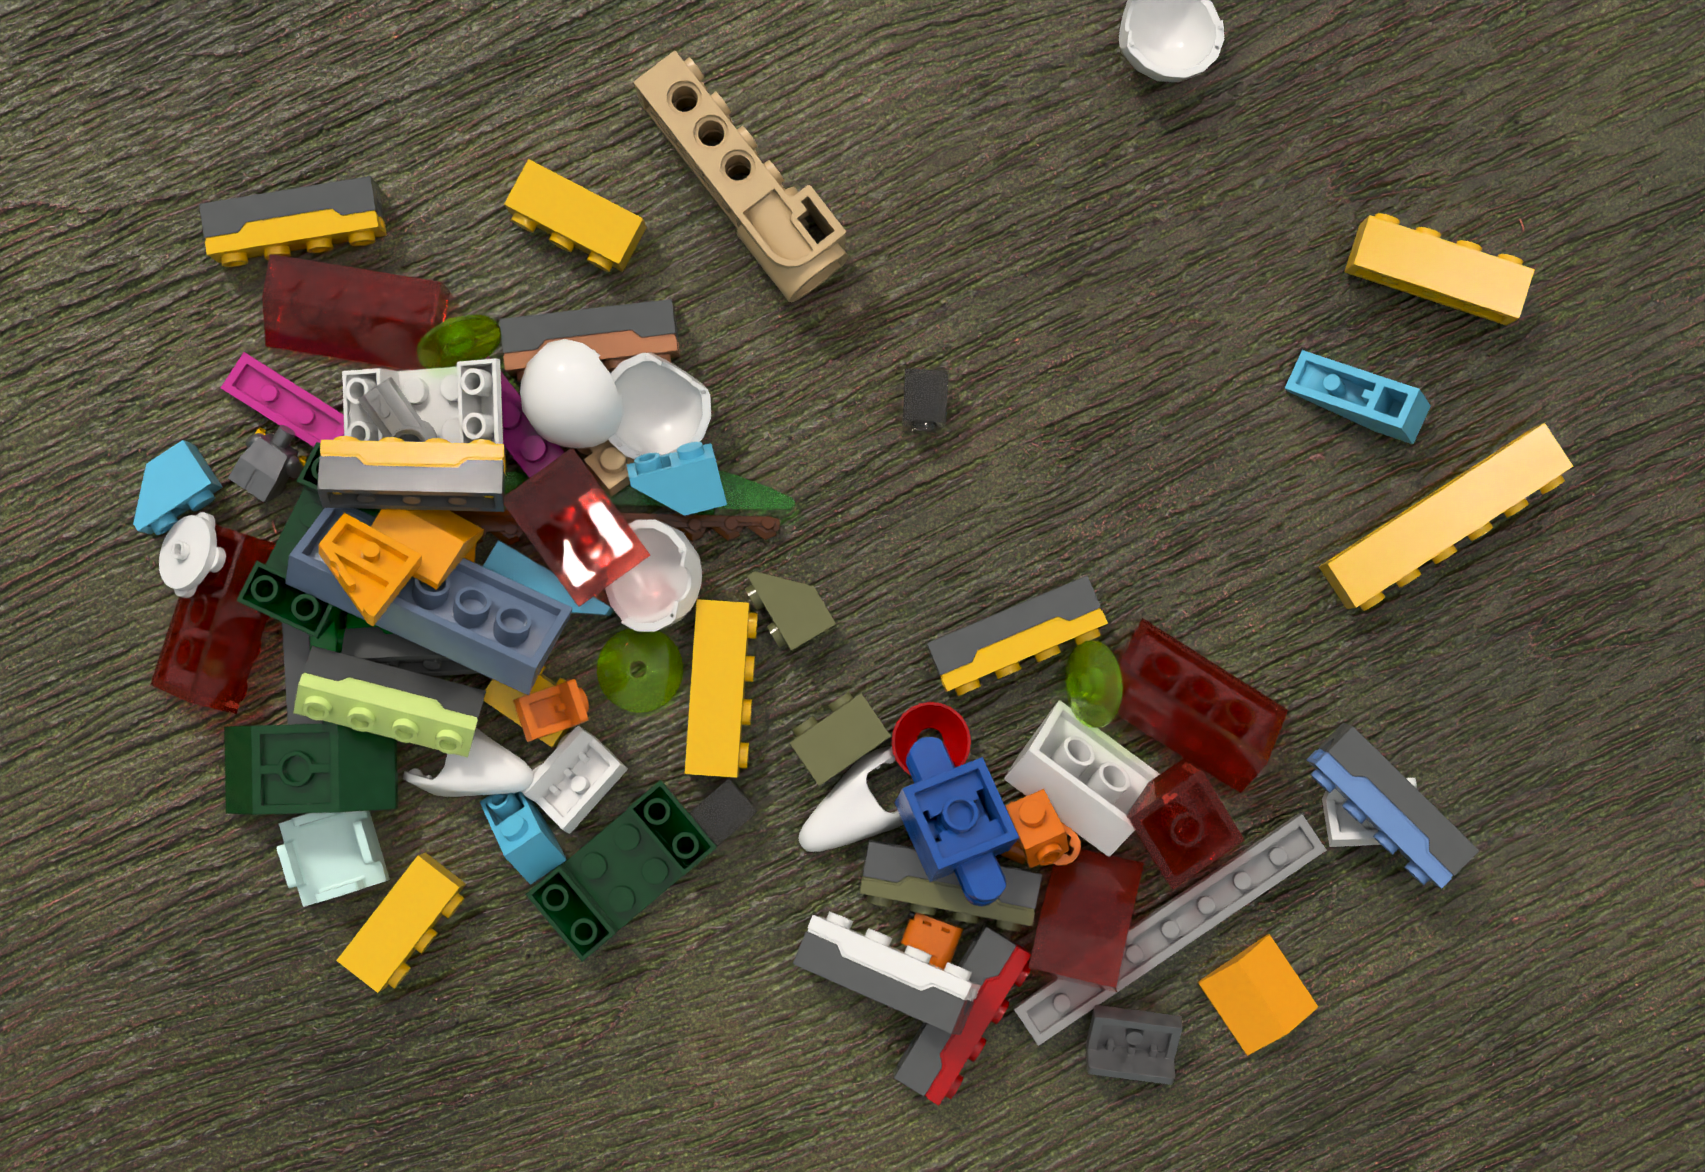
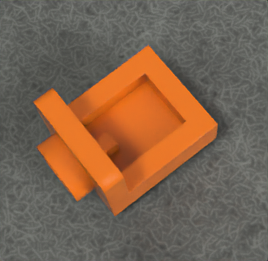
M575 679L513 700L527 742L588 721V699L583 689L577 686Z
M1044 789L1005 806L1019 835L1018 841L1030 868L1039 864H1052L1069 851L1066 831Z

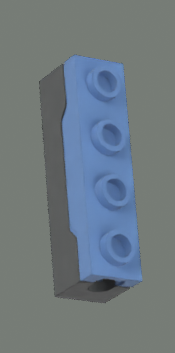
M1342 723L1318 747L1319 749L1315 750L1306 759L1315 768L1310 774L1312 778L1329 793L1336 789L1346 799L1342 807L1360 824L1367 819L1378 830L1373 837L1392 855L1398 850L1409 861L1405 869L1422 885L1430 881L1442 889L1452 879L1451 877L1455 876L1479 852L1353 726Z

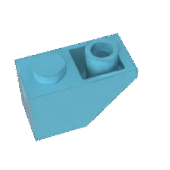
M182 440L146 464L133 522L137 531L161 535L169 531L178 521L177 517L189 509L194 512L209 505L215 499L213 493L223 488L195 444Z
M691 442L678 447L677 452L661 456L659 453H647L635 458L634 463L627 464L631 487L684 516L727 505L711 443L703 445L701 442Z
M521 791L489 795L480 801L504 857L530 885L567 860L553 831L533 801L527 798Z

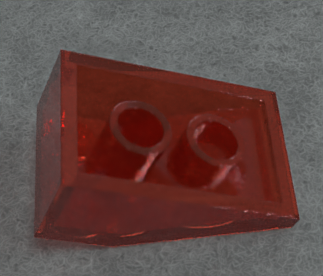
M573 448L505 495L504 506L578 607L650 556L647 549Z
M1081 849L1078 857L1072 863L1059 866L1053 864L1028 967L1031 973L1117 992L1144 863L1115 856L1108 857L1105 854Z

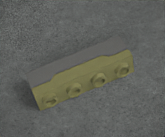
M869 839L859 893L868 895L866 902L874 905L892 907L893 900L910 903L909 910L913 912L935 915L936 908L953 911L952 919L978 923L979 916L996 919L995 927L1020 932L1022 925L1033 926L1034 909H1036L1042 874L1039 871L999 864L1006 878V888L992 904L976 906L966 899L955 873L929 882L914 847Z

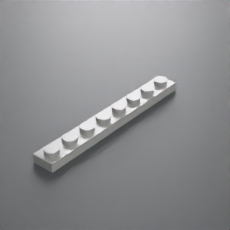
M1298 813L1013 1006V1009L1037 1045H1041L1094 1009L1095 1005H1100L1327 851L1303 814Z

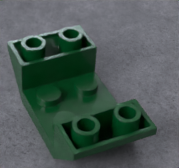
M316 442L297 479V482L304 489L266 564L256 561L236 600L317 639L323 635L343 610L285 583L290 553L324 509L322 508L317 490L319 459L321 456V443ZM354 508L374 518L381 511V509Z
M335 723L224 726L226 814L333 813L398 809L396 739L366 731H357Z
M660 780L631 804L625 812L525 895L581 962H583L650 903L714 851L717 845L664 782Z

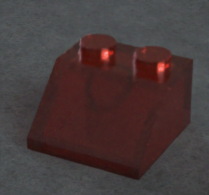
M1185 758L1149 781L1126 816L1172 890L1245 841L1203 770Z

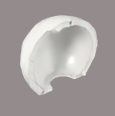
M1210 0L1127 1L1120 26L1119 44L1121 53L1138 72L1156 81L1181 82L1201 74L1218 58L1224 42L1223 20H1220Z
M567 339L547 343L527 363L521 379L522 411L538 435L551 443L563 447L587 448L602 444L618 431L623 417V394L619 395L611 373L598 358L600 355L585 344Z
M640 353L622 361L611 372L619 395L623 394V417L618 431L608 440L625 456L632 459L647 453H659L661 456L677 452V448L681 445L700 442L704 438L711 419L710 393L693 376L653 353Z
M655 519L636 520L622 527L609 542L601 564V587H605L610 606L621 618L622 624L635 631L655 632L679 622L691 611L698 598L702 583L700 556L682 531Z

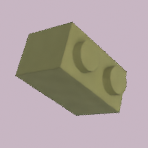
M848 691L828 705L832 714L818 723L815 717L812 716L792 730L797 738L791 741L790 745L819 786L891 737L862 693L854 698Z

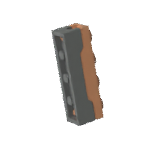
M672 299L499 319L505 371L510 376H517V381L521 382L527 363L547 343L562 339L580 342L595 350L600 355L598 358L609 372H612L622 361L640 353H653L672 363L671 358L681 357L676 311Z

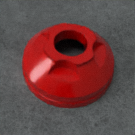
M936 702L920 703L909 708L896 722L892 732V751L897 763L910 776L911 774L906 765V756L917 741L920 732L927 728L937 729L941 733L943 743L955 768L966 762L971 746L970 731L965 720L953 708Z

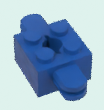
M921 738L914 743L906 756V765L914 784L902 788L894 803L929 882L955 873L966 899L972 905H990L998 899L1006 888V878L996 856L1009 851L1019 839V835L983 757L955 768L945 744L939 738Z

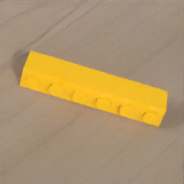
M1540 424L1529 429L1318 567L1346 609L1360 606L1365 611L1385 598L1382 591L1396 582L1400 588L1419 577L1421 572L1418 567L1432 559L1434 564H1438L1457 552L1454 544L1464 537L1468 536L1470 541H1473L1493 528L1490 520L1501 513H1504L1506 518L1528 506L1529 503L1526 497L1539 489L1543 495L1562 484L1565 480L1561 474L1574 466L1546 424Z

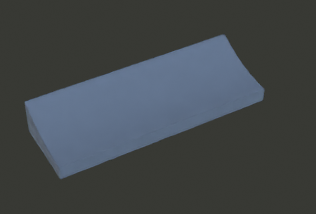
M324 508L290 553L285 584L365 620L319 555V543L344 512L368 526H371L376 518L354 508ZM463 558L437 590L412 576L375 625L529 695L549 654L569 621L573 608Z

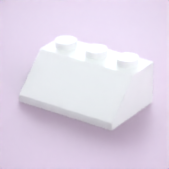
M1059 700L1020 752L1004 780L1026 796L1044 789L1060 821L1110 857L1136 830L1163 776Z

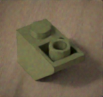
M756 571L747 575L752 585L746 587L745 590L757 611L766 607L774 622L767 625V628L779 648L787 644L790 650L794 651L836 626L834 619L814 586Z

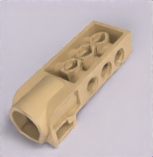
M674 50L633 81L640 104L737 228V236L785 298L791 303L797 301L820 286L846 263L849 257L845 251L846 230L812 186L807 185L801 191H798L794 186L787 189L783 187L782 182H784V179L770 160L763 164L759 159V155L755 150L758 146L750 133L743 126L738 129L734 127L729 117L731 111L722 97L716 91L711 95L707 92V88L702 82L705 78L698 66L690 57L683 61ZM685 107H694L687 112L681 111ZM712 140L721 141L719 144L715 146L706 145L708 142ZM738 173L748 175L747 178L739 181L731 179ZM810 215L826 236L818 244L807 231L809 224L804 218Z

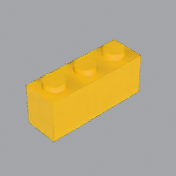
M530 159L527 160L504 203L509 213L513 215L511 221L531 233H534L536 227L551 235L549 238L551 243L570 253L575 247L589 254L587 261L606 272H610L612 267L622 272L624 271L647 228L643 218Z
M427 853L418 855L336 961L377 993L387 988L388 985L395 989L411 969L406 964L415 950L422 954L437 936L438 932L432 928L442 915L449 919L462 904L465 898L459 893L466 886V883Z

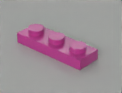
M243 352L221 386V389L276 424L289 427L295 432V436L313 447L316 442L321 443V440H334L336 437L344 436V415L245 352Z

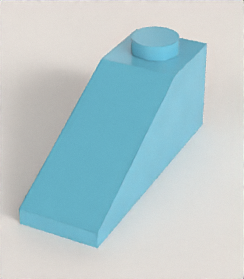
M1304 350L1301 351L1285 386L1286 391L1375 432L1410 444H1414L1431 407L1418 388Z
M499 540L483 567L572 607L571 613L611 616L614 611L611 606Z

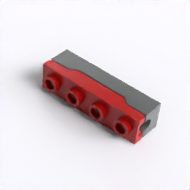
M983 923L958 964L959 967L972 972L970 981L981 985L976 999L973 1000L974 1004L961 1035L950 1034L923 1022L894 1068V1078L920 1095L926 1096L928 1100L938 1106L944 1097L951 1100L964 1079L959 1072L967 1059L974 1062L986 1044L987 1039L982 1037L989 1023L998 1024L1010 1004L1005 999L1013 984L1020 987L1030 973L1033 966L1027 962L1031 957L1030 952Z

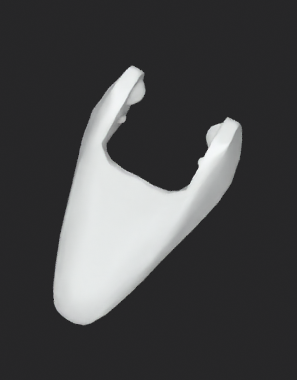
M476 728L468 757L447 754L445 766L436 778H432L431 775L425 776L421 770L414 768L409 772L404 771L403 779L436 796L497 795L526 790L532 784L533 771L525 761Z
M892 746L876 749L865 754L843 775L804 823L798 837L803 849L809 852H821L848 845L904 825L898 810L892 813L885 811L879 805L867 784L869 772L875 768L879 769L882 763L891 764L896 760Z

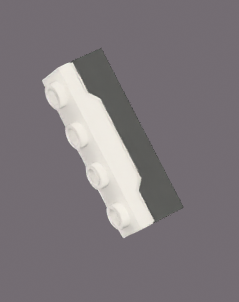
M829 911L827 918L816 915L812 916L808 925L809 929L805 932L794 959V965L945 1032L961 1035L974 1004L973 1000L976 999L981 986L969 980L972 972L947 962L945 969L929 963L932 957L931 954L907 945L905 952L890 946L891 937L868 928L866 935L851 929L853 921Z

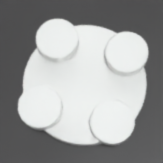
M200 512L197 515L181 518L172 526L163 541L159 556L160 575L164 583L174 589L177 596L183 598L192 597L198 585L204 580L209 571L216 573L221 570L225 563V550L217 546L215 518L213 515Z

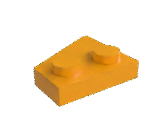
M345 512L319 543V555L363 618L371 626L377 623L420 567L422 561V554Z

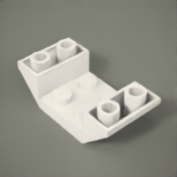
M500 359L459 361L456 367L394 371L382 368L342 371L344 436L355 437L360 441H379L385 438L358 399L383 381L392 377L421 420L428 422L434 428L437 438L448 440L450 443H470L474 440L485 439L493 441L495 444H503ZM413 434L404 435L405 442H421Z

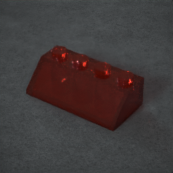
M270 254L262 295L265 346L403 370L437 368L450 290L439 281Z
M215 524L217 546L225 550V563L218 572L213 573L209 571L204 580L198 585L192 597L183 598L179 596L150 685L187 702L237 714L240 702L246 696L247 680L253 661L256 660L260 653V640L270 616L243 605L236 600L256 561L266 564L276 543Z
M1143 618L1109 669L1094 698V701L1107 708L1110 712L1120 716L1148 736L1153 737L1240 793L1246 789L1268 763L1288 712L1280 704Z

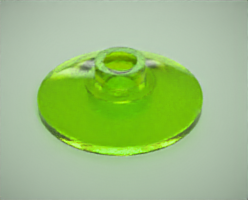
M473 314L449 318L423 336L417 346V357L421 365L427 369L456 367L459 361L483 360L491 355L500 344L501 331L499 324L491 317Z
M627 628L611 637L602 648L597 663V677L602 691L613 704L631 712H649L664 706L674 697L681 685L683 661L675 643L660 631L642 632ZM642 661L645 663L647 671L643 677L637 678L632 675L631 666L634 662Z
M1095 640L1084 641L1074 648L1068 659L1065 671V690L1068 703L1075 717L1087 727H1103L1115 718L1121 704L1123 690L1122 676L1117 659L1105 644Z

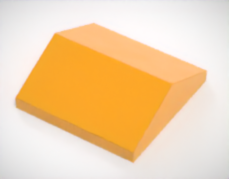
M381 509L370 526L422 554L421 565L413 577L436 590L483 536L484 529L449 510Z
M1267 934L1197 982L1247 1056L1290 1033L1318 1008V1005L1270 934Z

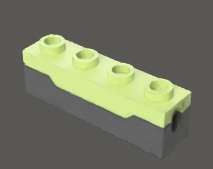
M312 646L298 684L293 713L307 716L313 720H323L350 727L357 731H366L393 738L400 742L425 746L443 753L468 757L486 691Z

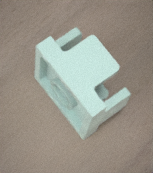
M370 811L308 813L278 823L284 844L277 846V852L288 888H298L303 907L390 880Z

